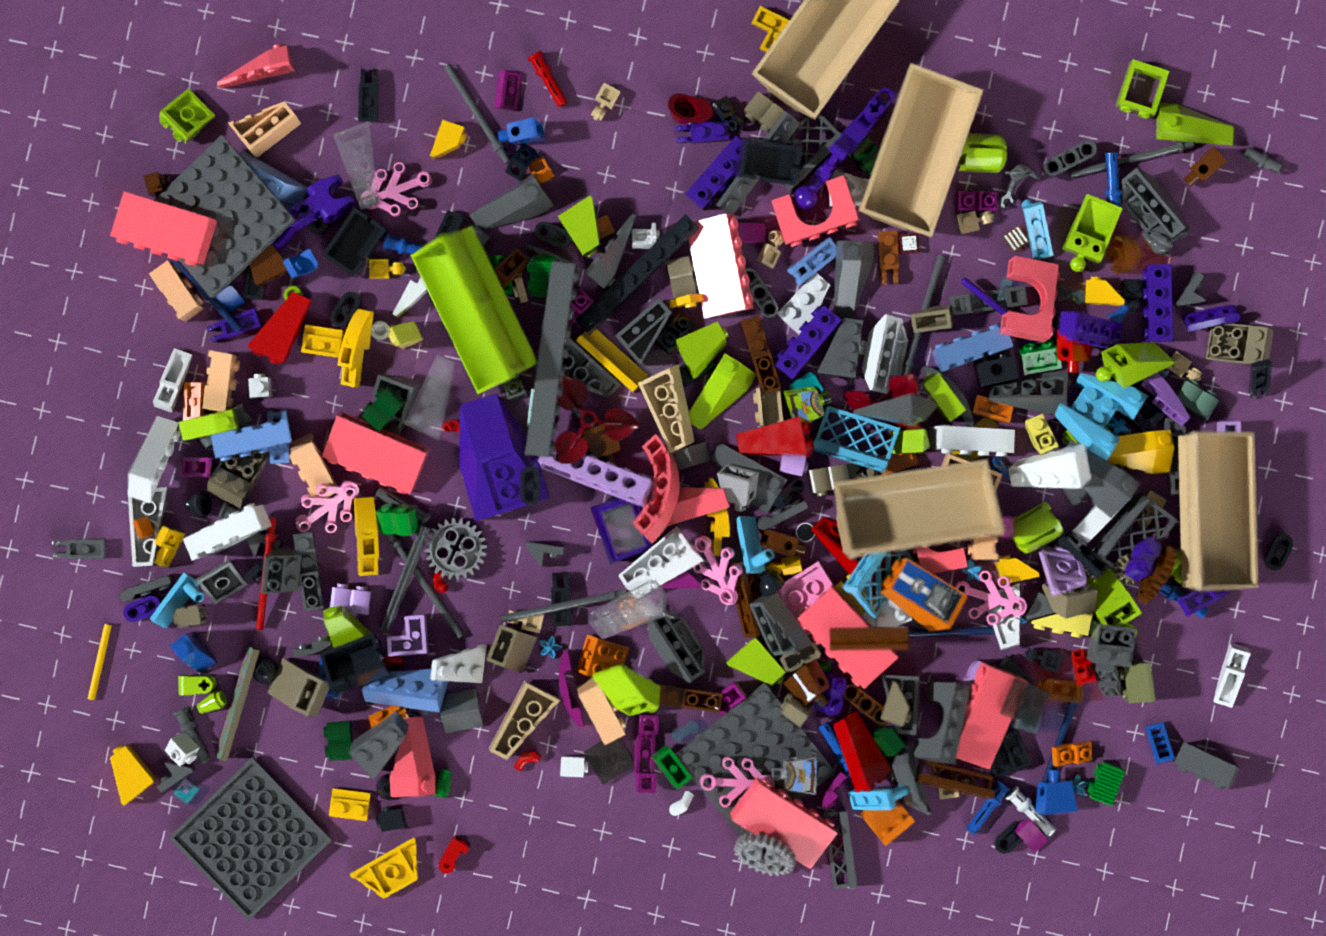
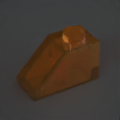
M1057 679L1038 681L1037 700L1055 703L1083 702V685L1078 687L1076 682Z

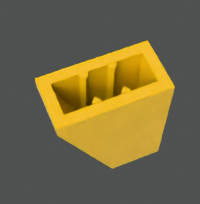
M129 744L125 746L119 745L112 751L114 755L110 757L123 806L131 802L157 781V778Z

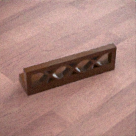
M743 560L730 562L727 567L729 578L730 567L740 565L743 570L742 574L737 578L735 590L738 593L736 607L744 638L761 636V630L749 605L762 596L760 592V575L746 573ZM752 582L755 583L756 587L754 593L750 588Z
M908 626L830 628V651L908 650Z
M922 759L919 760L915 783L986 800L994 799L995 791L991 790L992 776ZM923 766H930L934 774H923ZM947 770L952 778L949 780L941 778L939 773ZM964 774L970 782L968 784L960 783L957 777ZM979 779L987 780L986 789L978 787L975 782Z

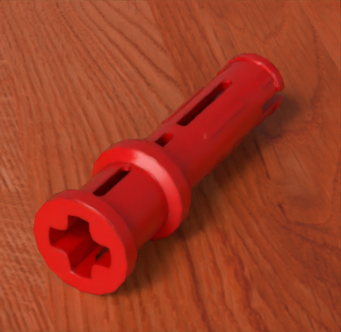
M542 50L528 57L527 60L532 63L536 70V76L541 77L559 108L568 103V100L550 72L551 66L547 65L543 58Z

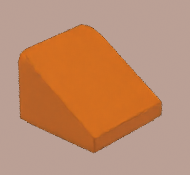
M544 156L533 161L528 167L531 174L534 173L541 184L554 177Z
M149 517L133 521L140 539L155 533Z

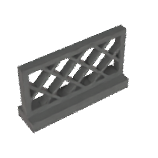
M821 113L817 116L821 120L820 127H809L812 118L806 116L792 134L793 139L789 138L786 142L793 143L794 146L795 143H806V153L801 154V156H806L805 163L802 166H794V163H792V167L799 169L796 186L782 184L790 194L794 193L816 172L823 162L825 163L827 158L832 156L829 148L842 134ZM807 130L806 140H795L796 132ZM809 130H820V140H809ZM823 130L832 131L835 134L831 140H822ZM809 143H820L819 151L808 153Z
M1139 491L1092 551L1114 569L1117 560L1110 561L1106 558L1111 551L1118 550V559L1121 557V550L1131 548L1132 553L1136 545L1133 543V535L1143 533L1145 540L1147 539L1146 533L1156 531L1157 538L1155 540L1161 542L1178 520ZM1148 504L1154 507L1155 515L1144 516V509ZM1168 517L1171 520L1167 526L1159 527L1158 518ZM1155 518L1156 528L1146 529L1145 520ZM1142 520L1143 530L1132 531L1134 521ZM1130 535L1131 545L1120 546L1122 536Z

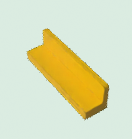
M597 329L591 335L584 332L576 340L578 344L631 392H634L639 387V382L648 377L642 369Z

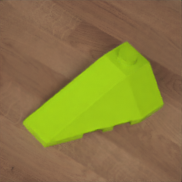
M1159 102L1157 108L1156 139L1233 145L1234 126L1178 104Z
M724 354L689 412L691 424L700 430L703 429L748 390L756 377V373L727 354Z

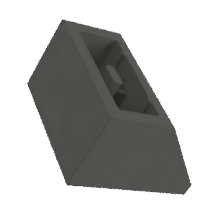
M292 547L274 548L265 555L261 593L298 591L302 555Z
M1098 624L1089 640L1087 660L1098 664L1131 667L1136 628Z

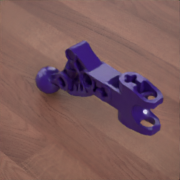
M888 87L880 89L868 102L860 115L851 122L837 141L829 148L832 156L820 165L814 173L815 177L808 185L800 186L795 191L794 201L798 207L810 209L816 205L818 201L817 192L821 186L826 184V181H829L847 155H851L858 148L871 130L886 115L889 106L895 98V93ZM882 93L888 94L890 101L886 102L883 98H880V95Z
M334 175L313 183L306 190L309 197L287 209L296 220L272 242L277 250L285 249L296 231L311 224L320 217L324 223H331L353 207L355 201L352 196H345L340 199L332 197L334 191L343 183L340 175Z

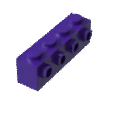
M737 136L730 141L685 193V196L701 210H704L705 207L709 209L716 201L714 197L717 193L722 194L728 187L726 183L730 179L734 180L737 177L736 171L742 141Z
M1148 264L1145 266V269H1142V281H1145L1142 298L1145 300V308H1143L1142 315L1143 319H1146V327H1143V338H1146V343L1173 341L1171 264Z
M825 305L816 307L811 313L813 316L811 321H805L799 328L801 333L797 338L793 335L788 341V349L785 352L781 350L774 358L777 361L775 366L791 379L796 376L841 321Z
M1061 312L1059 335L1066 336V340L1077 341V343L1089 344V346H1097L1103 349L1120 344L1122 323L1078 312Z

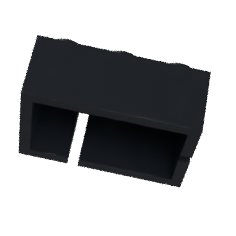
M742 137L736 176L796 186L799 169L792 167V163L800 165L802 147Z
M354 207L322 256L357 279L366 266L364 260L369 261L389 231Z
M374 633L320 653L328 687L336 695L351 690V685L359 687L390 675L381 641Z

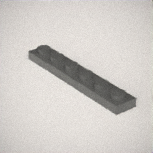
M784 111L763 141L786 144L800 125V122ZM737 176L716 205L728 214H734L759 180Z

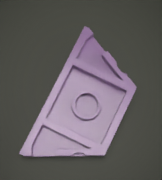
M1044 545L1037 549L1053 596L1086 584L1087 578L1082 564L1068 550L1058 545H1055L1054 548Z

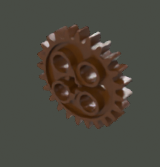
M1166 546L1160 552L1159 556L1155 559L1154 570L1140 582L1141 585L1136 596L1138 601L1144 604L1150 603L1151 599H1154L1162 586L1167 582L1174 567L1173 564L1176 562L1175 559L1178 556L1176 549Z

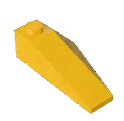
M1171 430L1117 436L1120 440L1107 462L1113 465L1126 466L1128 469L1141 470L1147 474L1169 473L1174 453Z

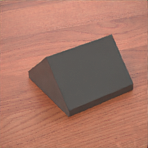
M234 559L226 561L196 579V582L214 604L248 586Z
M477 688L444 695L440 716L445 733L484 726Z

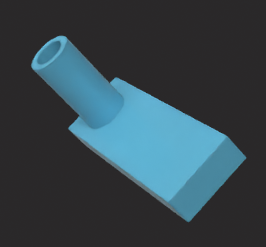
M1026 199L1022 202V208L1033 259L1040 260L1053 256L1043 204L1041 201L1033 203L1031 200Z
M739 516L736 518L745 571L746 573L762 574L766 571L764 564L774 558V552L771 549L762 551L756 517Z
M184 572L150 617V620L167 629L173 621V614L176 609L182 608L190 597L196 603L202 602L205 596L197 588L199 584L196 582V579Z
M903 784L893 789H872L868 792L862 790L858 793L853 789L848 792L853 810H892L896 808L895 800L908 794L907 787Z

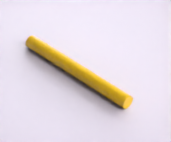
M104 624L87 698L90 700H95L112 628L110 624Z

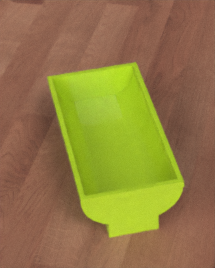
M472 226L449 235L444 234L411 255L477 394L515 377V374L538 364Z

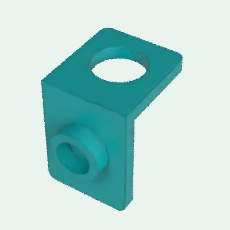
M810 371L789 385L791 390L814 386L821 392L824 391L815 375Z

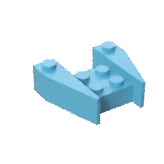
M1080 373L1074 386L1081 389L1082 392L1071 408L1060 403L1054 416L1080 444H1085V449L1107 461L1120 440L1119 437L1105 429L1116 411L1134 420L1142 408L1147 395L1132 386L1122 388L1118 382L1110 380L1101 382L1095 376Z

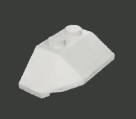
M885 314L869 332L862 372L869 389L872 391L887 394L890 391L888 385L890 378L902 374L903 361L908 345V338L902 318Z

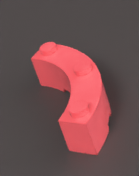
M657 434L642 446L654 469L651 500L633 522L637 529L651 543L661 535L671 520L677 505L680 488L676 460Z

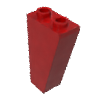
M292 292L248 344L247 347L252 349L251 353L259 357L266 355L269 357L268 361L277 365L280 362L286 363L313 300Z
M799 416L738 433L736 438L739 453L745 455L814 456V443L809 436L810 424L805 418Z
M857 711L833 724L855 791L857 793L862 790L868 792L876 787L874 783L877 782L879 784L886 780V775L892 769Z

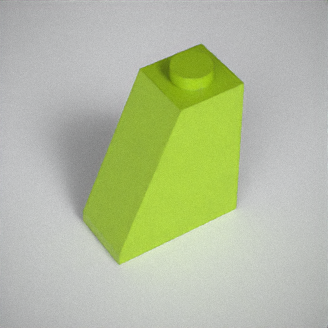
M588 196L558 216L583 257L586 255L591 257L598 252L597 248L600 247L593 199L591 196Z
M718 321L676 340L677 348L693 379L697 378L727 345L726 337H728V333L724 326H720Z
M930 372L923 377L924 381L920 385L930 400L937 403L936 409L945 421L951 422L966 411L939 373L935 372L933 374Z
M342 605L332 606L323 610L324 623L333 647L372 634Z
M755 637L726 661L730 667L769 685L773 683L777 685L785 678L783 675L786 672Z

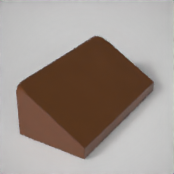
M517 248L493 269L504 289L527 268V263L530 261Z

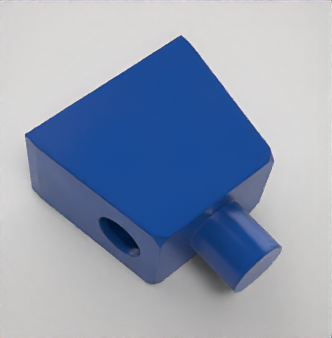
M535 117L507 123L506 130L498 131L500 142L509 141L513 145L546 141L543 122Z
M1050 769L1049 781H1040L1038 783L1036 813L1049 815L1077 812L1072 782L1061 779L1060 769Z

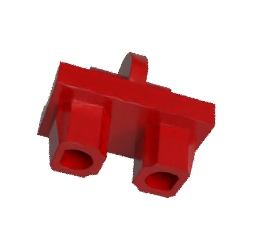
M1078 649L1071 654L1078 687L1088 682L1097 681L1093 662L1087 660L1088 649Z

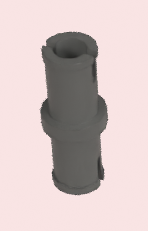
M1249 146L1242 158L1257 164V167H1263L1274 172L1276 175L1283 164L1268 157V154H1262Z

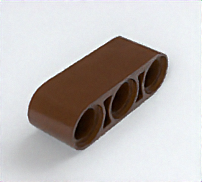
M846 684L843 697L877 724L885 725L889 722L886 720L878 721L876 718V714L884 710L881 704L855 684ZM854 687L856 694L853 697H847V688ZM869 699L871 706L868 709H863L861 707L862 700Z

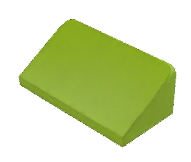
M900 430L892 454L925 452L930 447L926 430ZM891 431V438H893L894 431Z

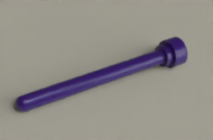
M963 278L961 280L962 285L998 313L1003 315L1008 312L1006 308L969 279Z

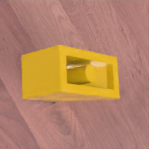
M442 120L430 157L436 160L460 148V145L464 144L467 138L465 128Z
M1091 277L1090 280H1086V305L1124 306V299L1106 280H1102V277Z
M1010 555L999 557V561L995 562L998 579L1006 576L1010 579V583L1040 577L1037 571L1017 558H1011ZM1003 578L1001 584H1007V580Z

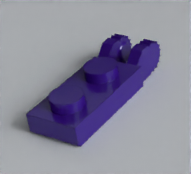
M728 120L675 126V131L690 130L691 137L676 138V143L691 142V144L729 140Z
M1227 305L1185 314L1183 322L1188 331H1197L1226 322L1229 324L1236 323L1241 316L1234 305Z
M254 308L233 316L243 327L238 333L225 319L206 327L207 332L215 331L219 328H222L223 334L210 338L211 343L263 327L257 309Z
M1195 590L1177 601L1186 617L1217 602L1220 598L1229 594L1228 590H1223L1217 594L1215 590Z

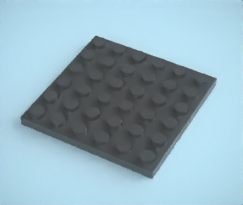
M223 135L219 136L154 200L217 220L204 265L197 263L195 267L186 264V259L179 258V261L213 299L296 220Z
M765 683L675 753L694 781L739 836H744L745 833L750 836L751 832L732 821L730 812L748 788L731 801L730 806L722 807L719 802L720 796L727 795L735 787L715 786L712 790H705L700 784L701 776L707 773L712 774L714 778L737 779L729 769L723 767V758L731 757L735 766L747 779L755 780L749 770H744L741 765V761L744 758H750L755 768L762 775L772 777V768H783V759L814 754L817 758L816 788L835 773V770L804 731L781 714L780 701ZM727 760L725 765L730 766L732 761ZM746 761L744 766L749 767L751 762ZM706 778L704 780L705 784H709L711 782L710 778ZM774 780V788L784 790L789 795L788 797L793 800L795 798L802 800L808 795V793L786 790L783 787V780ZM724 798L722 803L727 804L729 799Z
M251 757L168 837L248 921L333 840L254 757Z

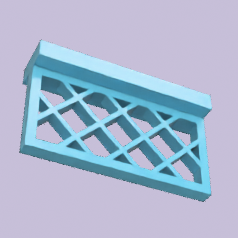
M827 406L816 439L813 442V451L886 473L900 428ZM829 413L838 414L840 420L830 424L828 421ZM851 418L855 419L858 426L848 430L845 421ZM842 423L846 432L836 436L833 427ZM868 424L874 425L877 431L867 436L863 427ZM830 429L834 438L828 441L821 439L822 433ZM861 429L865 437L855 442L851 433ZM886 430L894 431L893 438L885 441L881 433ZM879 434L883 443L873 447L869 439ZM849 435L852 444L847 446L841 445L838 439ZM867 440L871 449L865 452L859 451L857 444ZM885 446L888 451L886 459L877 456L875 450Z
M906 549L895 550V554H891V551L864 555L843 586L846 592L852 593L872 618L879 616L889 600L886 596H882V593L879 591L882 587L881 571H886V577L891 571V556H895V561L900 560L902 555L912 562L915 561ZM885 557L886 568H881V561ZM876 571V583H871V576ZM876 585V596L872 597L871 586ZM864 586H866V597L860 594ZM872 599L877 601L875 610L872 608Z

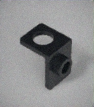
M522 144L511 157L505 172L515 179L522 181L528 167L538 156V152ZM512 166L518 167L521 174H516L512 170Z

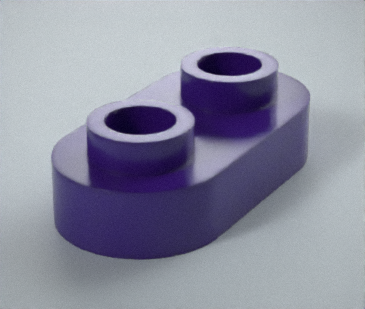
M147 596L132 602L124 608V617L130 622H137L153 615L161 604V600L157 596ZM151 602H154L156 605L154 609L150 608ZM133 609L138 611L136 616L132 615Z

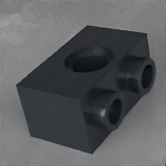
M1007 353L998 355L996 360L990 361V357L979 359V363L974 365L979 387L1018 379L1015 357H1009ZM994 364L999 365L1001 368L999 375L993 374L991 370Z

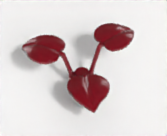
M914 373L890 378L888 382L890 391L872 402L869 394L862 391L845 392L844 399L852 410L879 403L891 393H893V398L908 394L918 396V387ZM893 422V426L899 427L900 430L922 429L918 422L914 426Z
M568 376L561 377L560 384L563 385L562 396H558V404L567 411L572 410L576 406L582 413L580 418L582 427L577 435L573 431H565L557 437L555 448L559 463L571 464L584 457L588 450V442L584 438H580L585 428L593 427L595 422L605 425V434L610 439L617 441L628 437L639 426L637 420L630 413L619 408L608 410L605 413V421L596 418L592 411L583 410L579 405L585 403L588 398L587 387L579 380Z

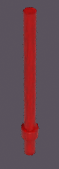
M269 517L272 526L268 527L265 532L264 559L265 555L273 550V544L276 541V517ZM261 588L256 622L257 630H263L268 595V593L262 594Z

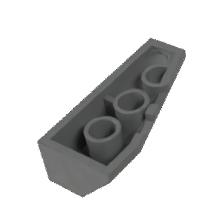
M533 173L472 212L470 217L480 229L485 230L539 216L555 205Z
M634 214L619 229L616 238L609 241L604 249L605 252H600L585 271L586 276L602 289L610 288L616 281L614 277L636 219Z
M836 242L834 314L839 318L854 317L873 264L874 242Z
M566 338V346L569 349L567 358L563 360V365L566 366L565 376L579 380L589 391L609 398L621 384L574 340Z
M1046 372L1041 377L1032 378V376L1025 377V380L1019 382L1011 380L990 385L989 401L1053 415L1056 413L1060 403L1068 407L1069 374L1068 372Z
M378 374L373 390V399H377L375 395L381 388L386 389L390 386L406 401L403 407L383 428L384 430L402 437L420 382L400 375Z
M908 394L855 409L854 414L869 419L914 426L917 422L925 421L937 408V403L914 394Z
M1070 441L1067 447H1074L1078 444ZM1086 449L1091 479L1082 488L1092 497L1094 505L1112 518L1131 499L1140 483L1126 472Z
M719 443L711 457V460L720 470L725 465L730 464L759 472L756 497L750 504L766 513L769 512L787 479L722 443Z

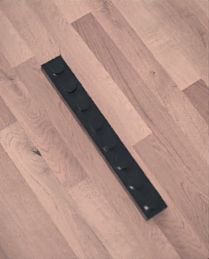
M685 214L608 288L576 322L587 334L591 335L700 228Z

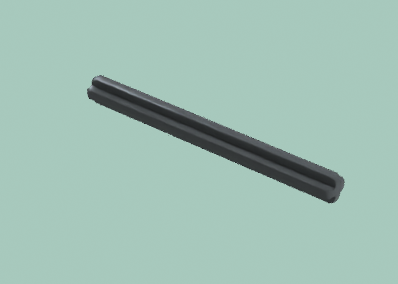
M421 525L419 527L383 619L380 630L385 633L391 632L430 532V528Z

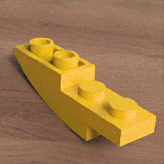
M357 309L348 324L338 358V366L343 367L341 385L354 388L360 387L364 350L370 349L373 311Z
M709 478V482H705V488H719L713 478ZM727 508L707 514V517H715V521H711L710 532H714V540H711L710 547L714 556H721L722 537H730Z
M374 497L354 498L358 575H378L379 545Z

